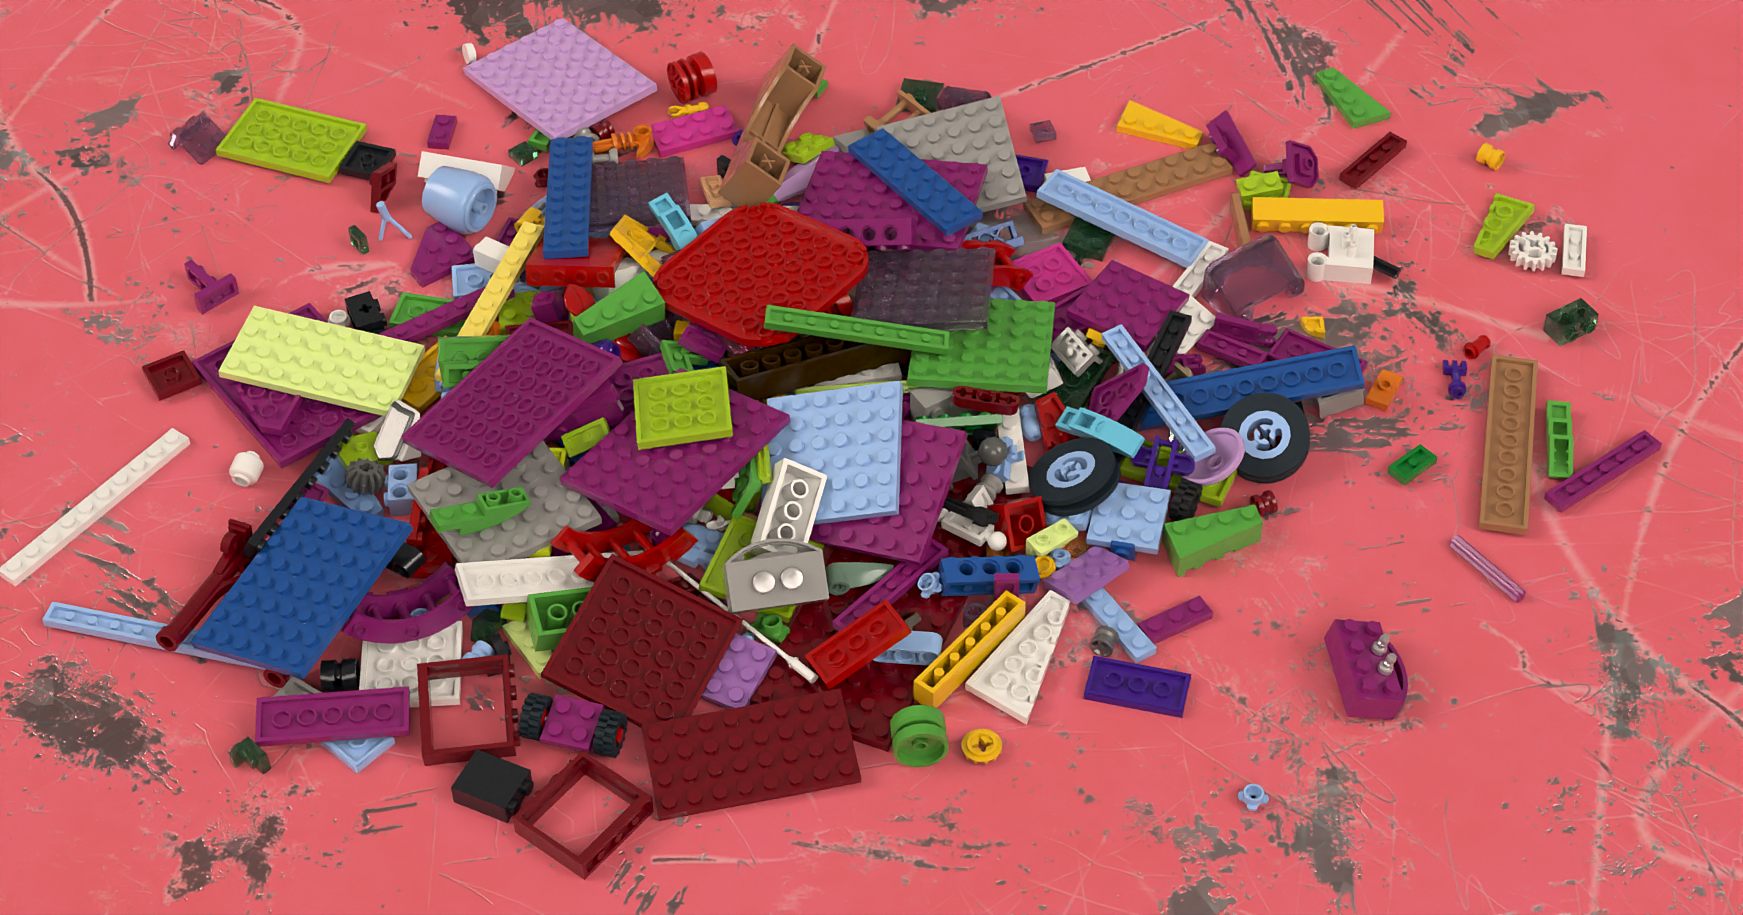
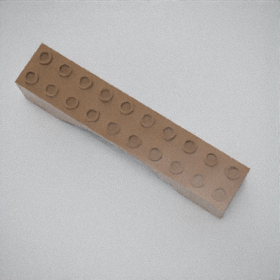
M794 43L766 74L718 191V194L723 196L724 199L738 207L747 205L748 208L760 206V203H766L781 187L791 162L781 154V151L798 118L817 92L825 73V65Z

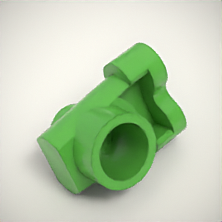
M761 612L757 615L755 622L750 623L753 628L774 644L781 643L790 633V628L783 624L781 616L777 614L768 615Z

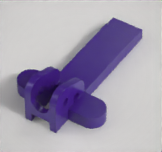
M1156 435L1153 448L1141 446L1135 457H1130V462L1134 466L1147 469L1143 485L1146 487L1168 490L1173 474L1188 476L1195 469V462L1191 456L1179 454V440L1160 439V436ZM1162 446L1171 448L1167 467L1157 465Z

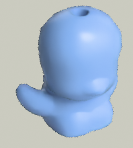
M1034 404L1023 405L1019 408L1022 435L1029 442L1038 441L1042 434Z

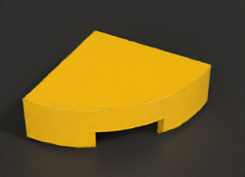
M1301 317L1300 324L1304 331L1312 336L1325 338L1326 332L1323 317Z

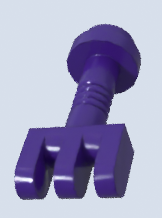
M1443 360V375H1451L1452 380L1448 386V393L1455 399L1462 398L1466 394L1467 389L1460 376H1466L1467 363L1466 361H1461L1460 366H1458L1457 360H1452V364L1449 366L1448 360Z

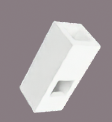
M485 237L473 249L475 265L494 273L509 246ZM526 266L517 280V284L526 276Z

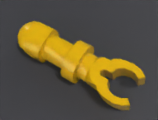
M698 102L697 105L692 106L690 104H686L685 107L671 106L669 107L668 114L672 113L671 119L708 110L709 105L706 102Z

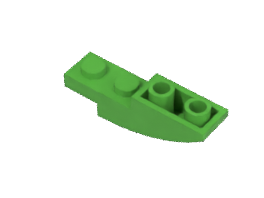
M520 486L477 494L475 502L430 509L429 517L438 533L457 530L461 536L487 529L506 521L531 506V501L523 487Z

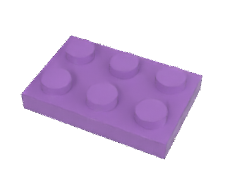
M1095 545L1044 579L1043 583L1047 590H1052L1070 600V602L1078 604L1130 569L1128 560Z
M736 634L701 698L726 709L750 705V698L778 655L777 650Z

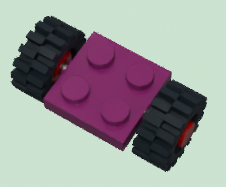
M531 692L524 700L525 704L522 705V713L519 716L521 719L518 723V726H520L518 732L521 737L541 741L543 744L578 752L584 751L587 754H590L593 745L595 754L616 758L619 755L620 749L623 747L622 743L625 740L624 735L627 731L626 713L605 709L602 704L557 694L553 701L550 696Z

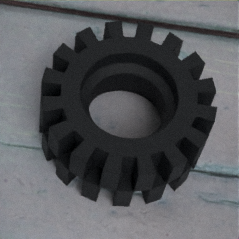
M1185 478L1179 482L1175 495L1172 497L1173 501L1170 504V519L1179 521L1195 516V511L1198 509L1197 506L1202 496V484Z

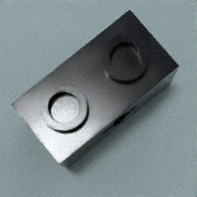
M370 291L344 298L347 314L354 329L367 332L384 329V326H387L384 313H379L381 311L377 298L373 299Z

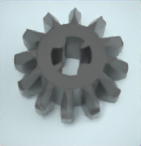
M358 458L357 461H351L345 471L347 488L353 489V493L361 492L362 495L364 493L372 495L373 492H380L386 478L383 465L378 464L377 460L369 461L368 458L366 460Z

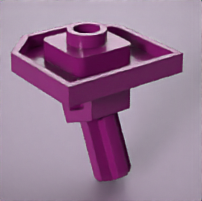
M1292 140L1286 141V158L1282 159V163L1264 165V173L1278 171L1279 176L1285 175L1287 177L1288 183L1304 188H1312L1319 180L1318 158L1311 146Z

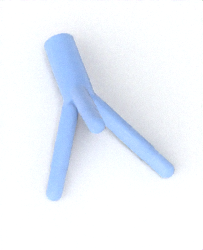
M383 201L378 202L376 207L382 217L378 239L380 241L383 240L386 222L392 223L411 239L412 235L390 216Z

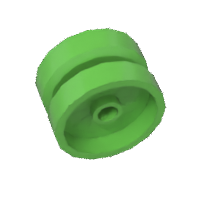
M927 705L910 706L898 711L890 720L893 755L899 763L910 767H927L944 759L949 752L945 716L939 709Z

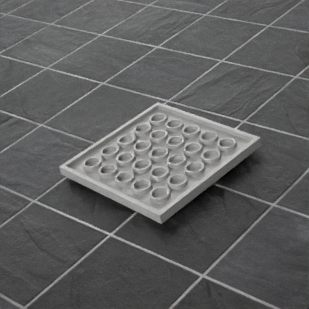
M1000 96L877 126V131L884 128L920 159L986 164L988 166V173L976 204L982 212L1027 201Z
M543 440L493 488L450 466L407 484L409 493L432 525L433 523L429 517L430 509L475 502L477 494L520 486L525 490L531 501V506L506 521L487 529L461 536L457 530L438 533L459 563L523 559L537 553L536 551L549 545L552 546L550 542L566 525L579 531H586L602 524L600 514L586 496L561 485L560 477L567 471Z

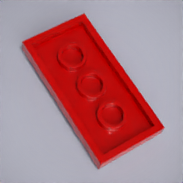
M885 599L804 656L830 690L912 632L892 605Z

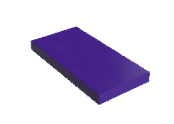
M1093 656L1084 691V699L1182 718L1192 674Z

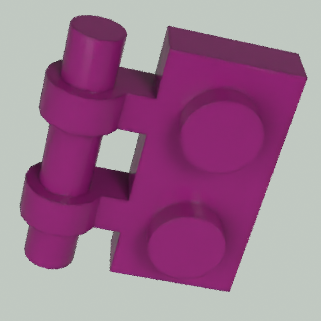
M690 321L681 335L678 345L719 364L732 341Z

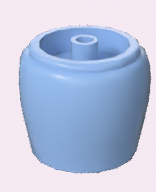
M441 166L431 174L422 195V206L426 214L449 229L466 235H472L481 231L489 223L497 202L496 189L488 177L473 171L448 166Z

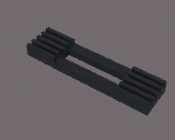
M946 496L942 507L973 520L972 523L980 527H987L988 524L998 523L1000 515L982 506L973 507L949 496Z

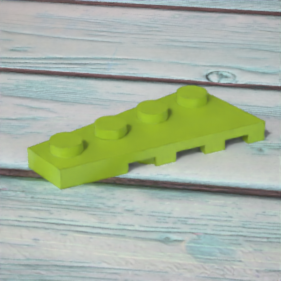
M1495 193L1494 202L1490 205L1489 214L1485 218L1484 226L1480 230L1474 244V254L1494 259L1534 213L1535 204Z

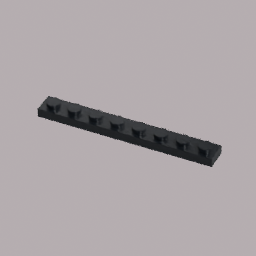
M349 418L344 421L250 537L242 552L243 555L251 559L255 552L261 551L267 543L266 539L268 536L271 537L277 530L280 521L284 520L292 506L296 504L300 497H305V490H311L318 480L316 478L319 473L323 475L330 466V459L335 460L342 451V444L345 443L347 445L355 434L352 432L355 422Z

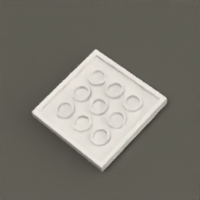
M457 621L438 633L415 641L391 644L363 641L359 690L409 686L410 708L419 707L417 664L462 659V621ZM461 677L430 680L432 706L460 705Z

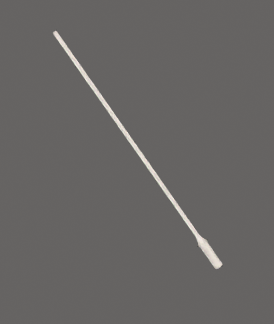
M672 562L666 563V565L696 589H699V584ZM700 591L720 608L728 611V607L711 593ZM743 620L742 625L769 647L776 649L777 653L786 659L790 668H793L810 683L816 682L818 675L801 663L797 657L787 655Z

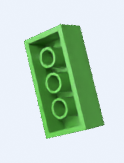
M592 587L528 594L525 612L535 652L556 649Z

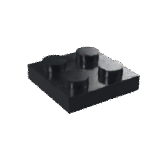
M356 141L339 167L340 174L370 180L372 172L394 160L396 151L393 148Z

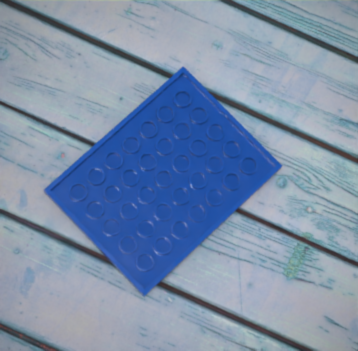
M300 497L280 523L277 530L267 540L265 546L254 557L190 643L194 648L304 680L413 531L411 524Z

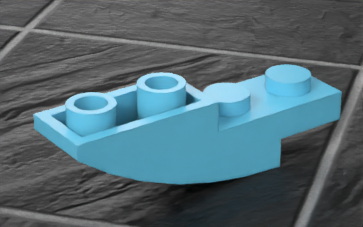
M668 193L648 202L649 208L671 238L672 245L677 252L698 237L680 206L674 203Z
M1067 406L1055 424L1060 431L1081 438L1099 439L1108 444L1113 452L1131 458L1135 457L1145 440L1143 436L1124 425L1082 407L1077 410Z

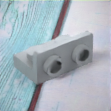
M1067 327L1052 342L1051 349L1072 373L1079 377L1094 361L1101 364L1103 360L1098 356L1100 351L1093 344H1087V337L1079 329L1074 331Z

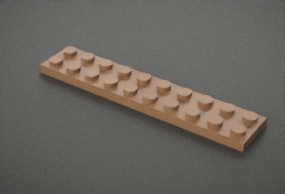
M1212 142L1087 181L1086 183L1133 205H1137L1231 175L1233 167L1225 157H1220L1215 150L1216 146ZM1039 198L1027 200L1023 205V208L1042 235L1085 221Z
M1492 355L1478 529L1527 535L1538 360Z

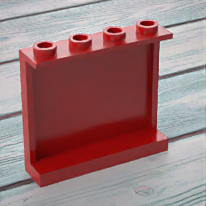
M543 236L525 264L527 285L567 287L568 284H574L580 287L615 288V272L622 259L630 258V254L620 244L616 243L613 238H589V256L544 259Z

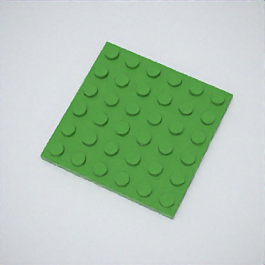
M921 295L916 327L949 331V348L947 355L912 350L907 386L953 389L956 386H968L992 391L1047 394L1055 302Z

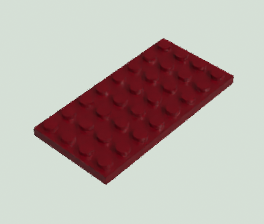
M841 688L641 725L659 821L861 783L862 778Z

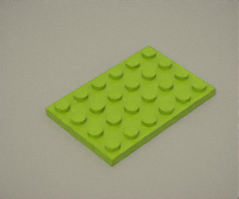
M254 98L215 150L217 156L330 183L338 173L340 165L356 141H360L367 132V125Z

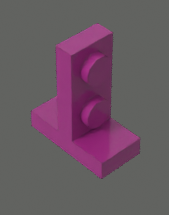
M192 259L184 263L188 280L200 290L194 294L197 310L202 315L239 294L236 278L231 273L217 281L215 277H210L206 273L203 266H198Z

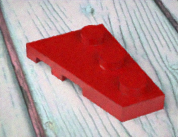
M1055 392L1035 401L1034 408L1046 452L1059 444L1081 438L1060 431L1055 426L1066 409Z

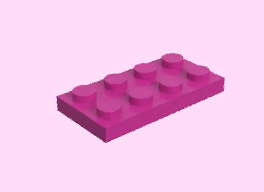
M725 105L650 125L652 127L654 145L660 158L732 139L739 131Z

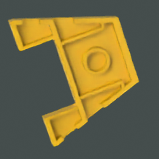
M624 215L609 235L654 278L655 273L662 264L649 255L651 250L656 247L672 255L678 252L674 246L665 242L667 240L666 237L660 234L658 237L647 232L648 227Z

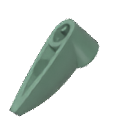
M865 562L832 563L825 569L828 592L833 595H842L848 592L850 588L877 582L893 570L894 565Z

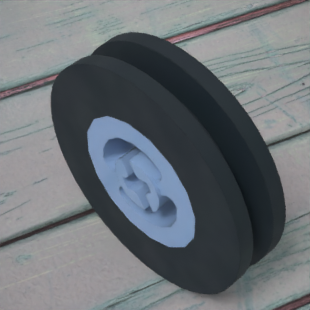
M1256 393L1244 397L1228 410L1221 424V428H1230L1238 432L1244 441L1245 453L1236 470L1237 475L1248 481L1262 484L1282 481L1293 475L1307 458L1310 448L1308 421L1303 411L1293 401L1284 396L1274 393ZM1255 429L1254 440L1249 441V435ZM1276 436H1282L1281 442L1278 444V446L1270 450V444L1273 447H1275Z
M1095 438L1073 439L1055 446L1036 462L1029 475V487L1034 496H1042L1044 512L1061 517L1078 515L1100 505L1113 493L1120 480V466L1110 446L1105 442Z

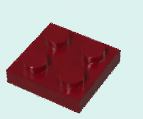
M184 350L142 366L143 373L159 401L202 384L199 374Z

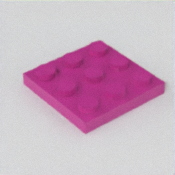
M1061 242L1012 261L1016 267L1027 269L1034 274L1021 290V293L1028 301L1057 303L1092 283V279Z

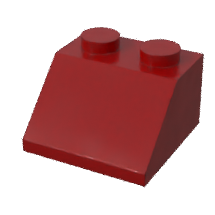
M1024 496L987 505V509L1000 514L998 523L991 525H994V532H1002L1006 536L1007 544L1005 548L1008 552L1026 549V539L1047 528L1042 496Z

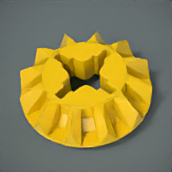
M975 729L964 736L962 752L967 760L972 759L975 764L984 762L987 765L990 760L996 761L997 756L1001 754L1002 741L991 730ZM979 741H981L983 747H986L985 752L978 748Z

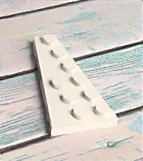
M1050 590L965 683V689L1027 725L1070 609V600Z

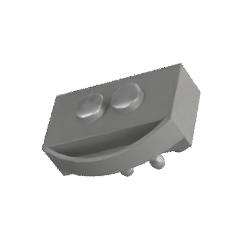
M786 538L762 540L741 549L722 566L728 612L732 614L825 602L829 599L823 552L820 548L803 541ZM769 545H788L798 548V553L796 554L769 552L749 560H745L743 557L745 553Z

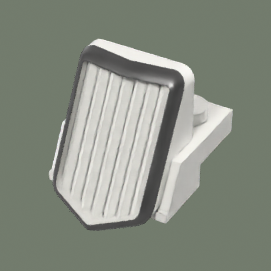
M400 400L394 401L390 405L374 442V450L380 461L396 459L405 461L421 457L420 451L406 445L401 439V436L420 419V414L417 410Z

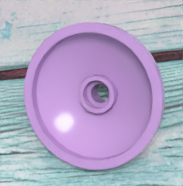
M1215 428L1204 432L1216 447V453L1195 462L1194 472L1182 477L1202 484V486L1213 485L1229 477L1237 469L1245 453L1244 441L1240 434L1233 429ZM1184 449L1182 454L1189 455L1187 451Z

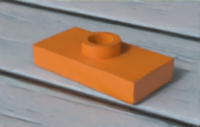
M1382 369L1366 396L1365 404L1387 411L1403 382L1404 376Z

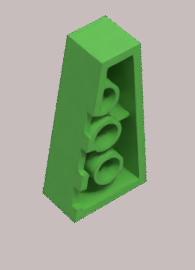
M643 271L573 319V336L589 344L606 339L612 341L664 320L665 302L645 271Z
M1250 505L1164 523L1162 543L1177 577L1185 575V571L1194 568L1196 570L1203 567L1207 561L1223 558L1227 552H1236L1261 541L1263 521L1256 506Z

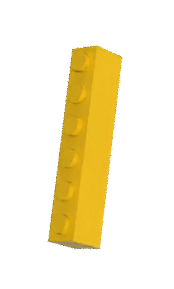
M1253 197L1251 203V231L1309 233L1310 226L1313 223L1320 222L1329 226L1350 227L1352 224H1356L1357 228L1374 229V234L1382 232L1384 225L1383 200Z
M1006 590L914 680V700L921 705L938 708L1025 618L1026 602Z

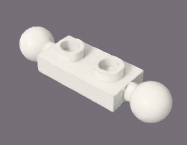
M942 508L938 522H941V528L980 547L986 541L989 547L995 551L1002 550L1006 546V536L1002 532H994V525L988 524L987 527H980L973 524V520L952 511L948 512L947 509Z

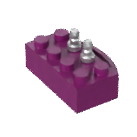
M1334 619L1324 636V641L1347 717L1393 720L1405 702L1408 691V678L1401 657L1389 642L1390 635L1387 633L1383 634L1380 622Z

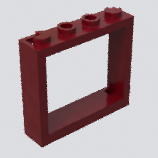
M508 654L417 664L421 749L425 766L466 762L470 760L477 749L499 758L516 756V747L520 746V735L514 729V724L519 723L518 709L513 708V701L517 700L516 685L511 686V678H515L514 663H509ZM502 673L507 742L434 750L430 680Z
M581 751L573 760H569L567 766L562 771L553 775L549 783L542 790L537 791L524 807L518 809L519 812L513 816L515 833L585 880L654 812L652 796L584 751ZM584 775H587L629 803L630 806L577 856L534 827L533 824Z

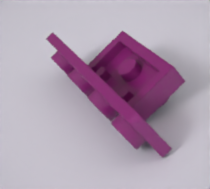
M1227 110L1223 111L1206 125L1210 132L1208 137L1217 145L1215 150L1220 157H1226L1232 162L1240 177H1243L1257 166V162Z

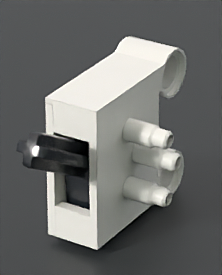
M1320 222L1313 223L1309 228L1307 245L1309 249L1316 251L1309 255L1307 261L1306 277L1314 282L1327 280L1371 284L1373 269L1394 279L1399 276L1401 271L1399 267L1374 256V229L1357 228L1356 224H1352L1350 227L1329 226ZM1326 248H1328L1327 256L1323 253H1319L1320 251H1323Z

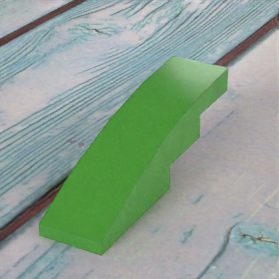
M1547 400L1548 478L1566 480L1573 475L1574 436H1572L1571 402Z

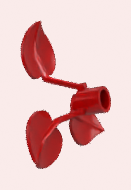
M574 284L567 285L564 293V303L572 315L577 317L596 304L592 295L584 288ZM629 333L612 340L619 346L623 362L644 358L642 348L632 334Z

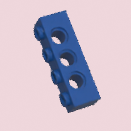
M1035 556L941 558L937 572L940 574L939 582L943 586L941 596L994 595V574L1019 573V594L1035 593L1040 582Z

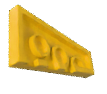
M1129 100L1117 124V132L1185 149L1199 147L1203 138L1202 131Z

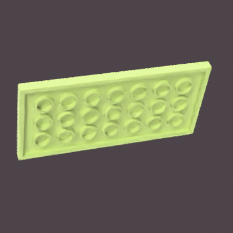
M254 306L218 372L221 378L386 416L390 405L394 401L402 400L425 353V346Z

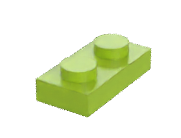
M1278 171L1236 179L1235 185L1240 194L1241 201L1251 200L1253 197H1265L1283 193V185Z
M602 417L562 435L561 438L569 458L591 450L610 432V428L606 419Z

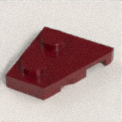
M388 162L372 172L369 180L372 186L370 212L379 213L376 204L381 200L386 201L391 190L396 185L397 163Z

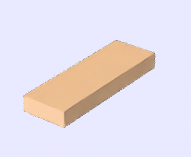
M720 175L700 178V185L710 209L732 206L730 201L718 194L723 181Z

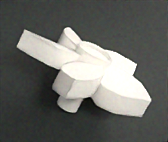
M718 515L717 521L708 522L706 527L720 532L727 529L731 520L724 521V518Z

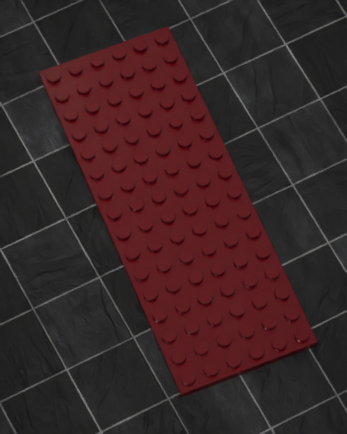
M983 462L978 464V479L973 480L972 477H968L954 482L953 489L948 491L947 496L963 502L975 486L980 483L983 475L986 474L987 465ZM1026 465L1029 481V475L1033 467ZM1003 482V489L1000 493L996 494L993 503L1020 498L1022 493L1006 495L1005 482ZM937 522L932 538L949 549L947 557H986V542L980 547L941 528V522ZM835 548L825 565V569L828 565L838 562L882 563L894 565L895 568L901 561ZM939 564L929 573L937 572ZM877 582L850 588L848 592L842 595L829 593V599L825 602L803 604L790 626V633L781 642L779 648L787 655L797 657L801 663L817 674L804 655L839 632L833 628V620ZM917 582L895 601L892 607L900 617L905 613L918 612L922 620L915 625L916 629L914 631L939 634L943 639V647L969 596H941L940 591L939 593L931 594L929 598L925 599L921 596L922 590L919 589ZM778 654L768 673L750 698V705L828 691L829 689L819 675L816 682L810 683L797 671L790 668L786 659ZM872 660L830 689L841 688L852 740L888 752L892 745L890 720L901 709L912 706L915 701L913 696L914 680L928 665L886 663Z

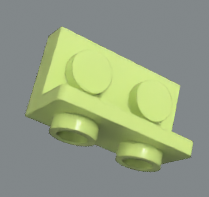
M1064 518L1027 538L1025 556H1035V559L1038 556H1047L1052 550L1063 548L1069 541L1078 537V531Z

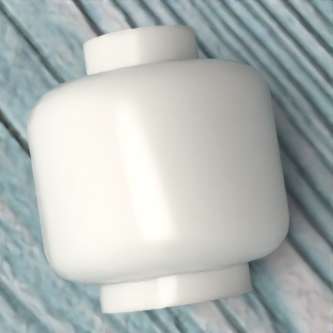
M253 451L238 453L229 469L232 481L243 487L257 483L264 468L262 460L259 459L260 456Z

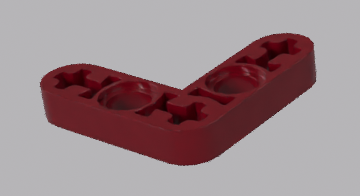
M956 386L952 391L951 402L960 408L1011 416L1018 411L1021 392H998L968 386ZM981 399H986L990 402L981 401Z

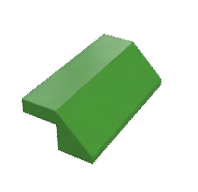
M510 335L438 337V363L443 387H455Z

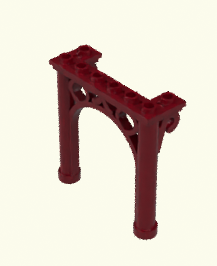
M230 518L228 521L229 532L224 535L220 544V551L224 553L213 572L167 626L162 627L156 634V641L162 648L167 651H175L214 603L232 588L258 554V552H255L251 559L242 554L247 541L253 535L252 525ZM237 572H240V576L234 577ZM265 669L263 672L265 680L277 688L284 687L290 680V676L268 669Z

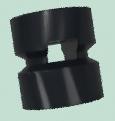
M336 659L322 660L320 664V680L323 693L337 692L339 688H343L344 691L359 690L360 667L358 659H343L341 663H338Z

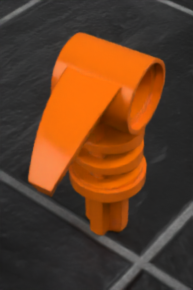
M640 124L634 127V134H631V131H627V135L624 136L622 132L619 137L612 133L609 139L594 141L593 151L594 153H601L617 148V154H619V149H622L624 152L627 151V147H630V150H634L636 146L638 150L636 157L641 159L647 156L655 146L652 127L648 124Z

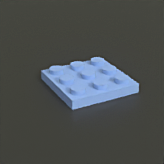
M1118 483L1113 493L1093 509L1086 543L1110 547L1111 541L1134 544L1135 551L1158 555L1171 490Z

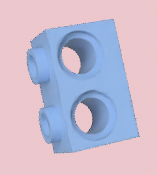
M417 463L389 465V472L384 481L385 489H388V492L384 493L385 507L389 506L391 516L411 514L414 498L409 493L407 484L418 480L419 471Z

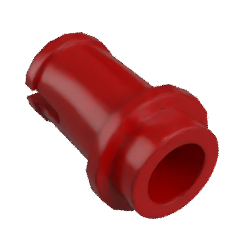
M1481 335L1475 341L1466 343L1463 349L1464 356L1468 359L1478 358L1482 351L1491 346L1490 339L1486 335Z

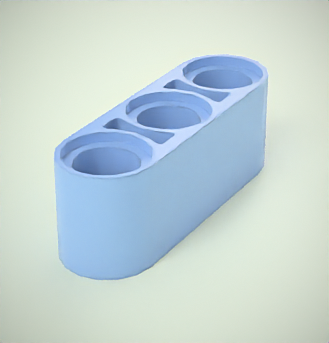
M911 631V634L873 660L886 663L929 666L941 655L943 639L937 633Z

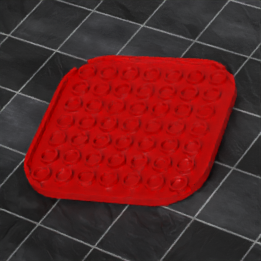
M760 203V206L748 208L747 205H744L726 213L666 261L655 273L653 285L663 298L665 309L749 348L765 347L787 343L799 334L765 329L764 322L767 305L824 313L865 277L869 269V257L865 245L857 238L785 206L774 203Z

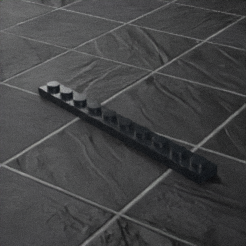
M1170 310L1147 356L1163 379L1191 325V315ZM1142 392L1138 394L1117 421L1138 433L1151 406ZM1113 452L1121 468L1126 456Z

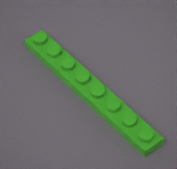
M767 305L765 329L947 355L949 331Z

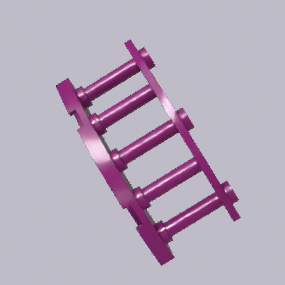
M445 561L433 574L422 580V584L412 589L404 588L390 591L385 595L367 592L341 631L351 637L374 643L391 644L415 641L446 629L464 617L474 606L466 607L461 589L458 587L459 582L455 566ZM451 593L452 596L448 600L437 606V601ZM427 607L429 610L426 613L414 617H411L410 614L413 610L418 608ZM396 616H400V617H401V619H396V620L383 619V618H391V617H396Z

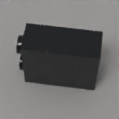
M477 749L451 786L454 803L508 823L511 817L518 813V809L521 807V802L525 796L530 795L534 782L532 781L530 769Z

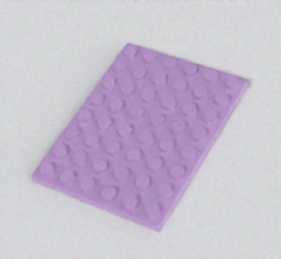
M564 18L557 19L553 23L539 28L537 31L523 36L521 39L463 67L464 75L549 139L568 138L576 134L582 127H589L658 91L655 82Z

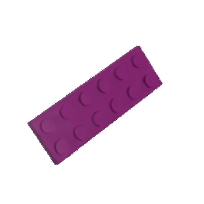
M409 686L257 698L255 743L257 747L410 735Z

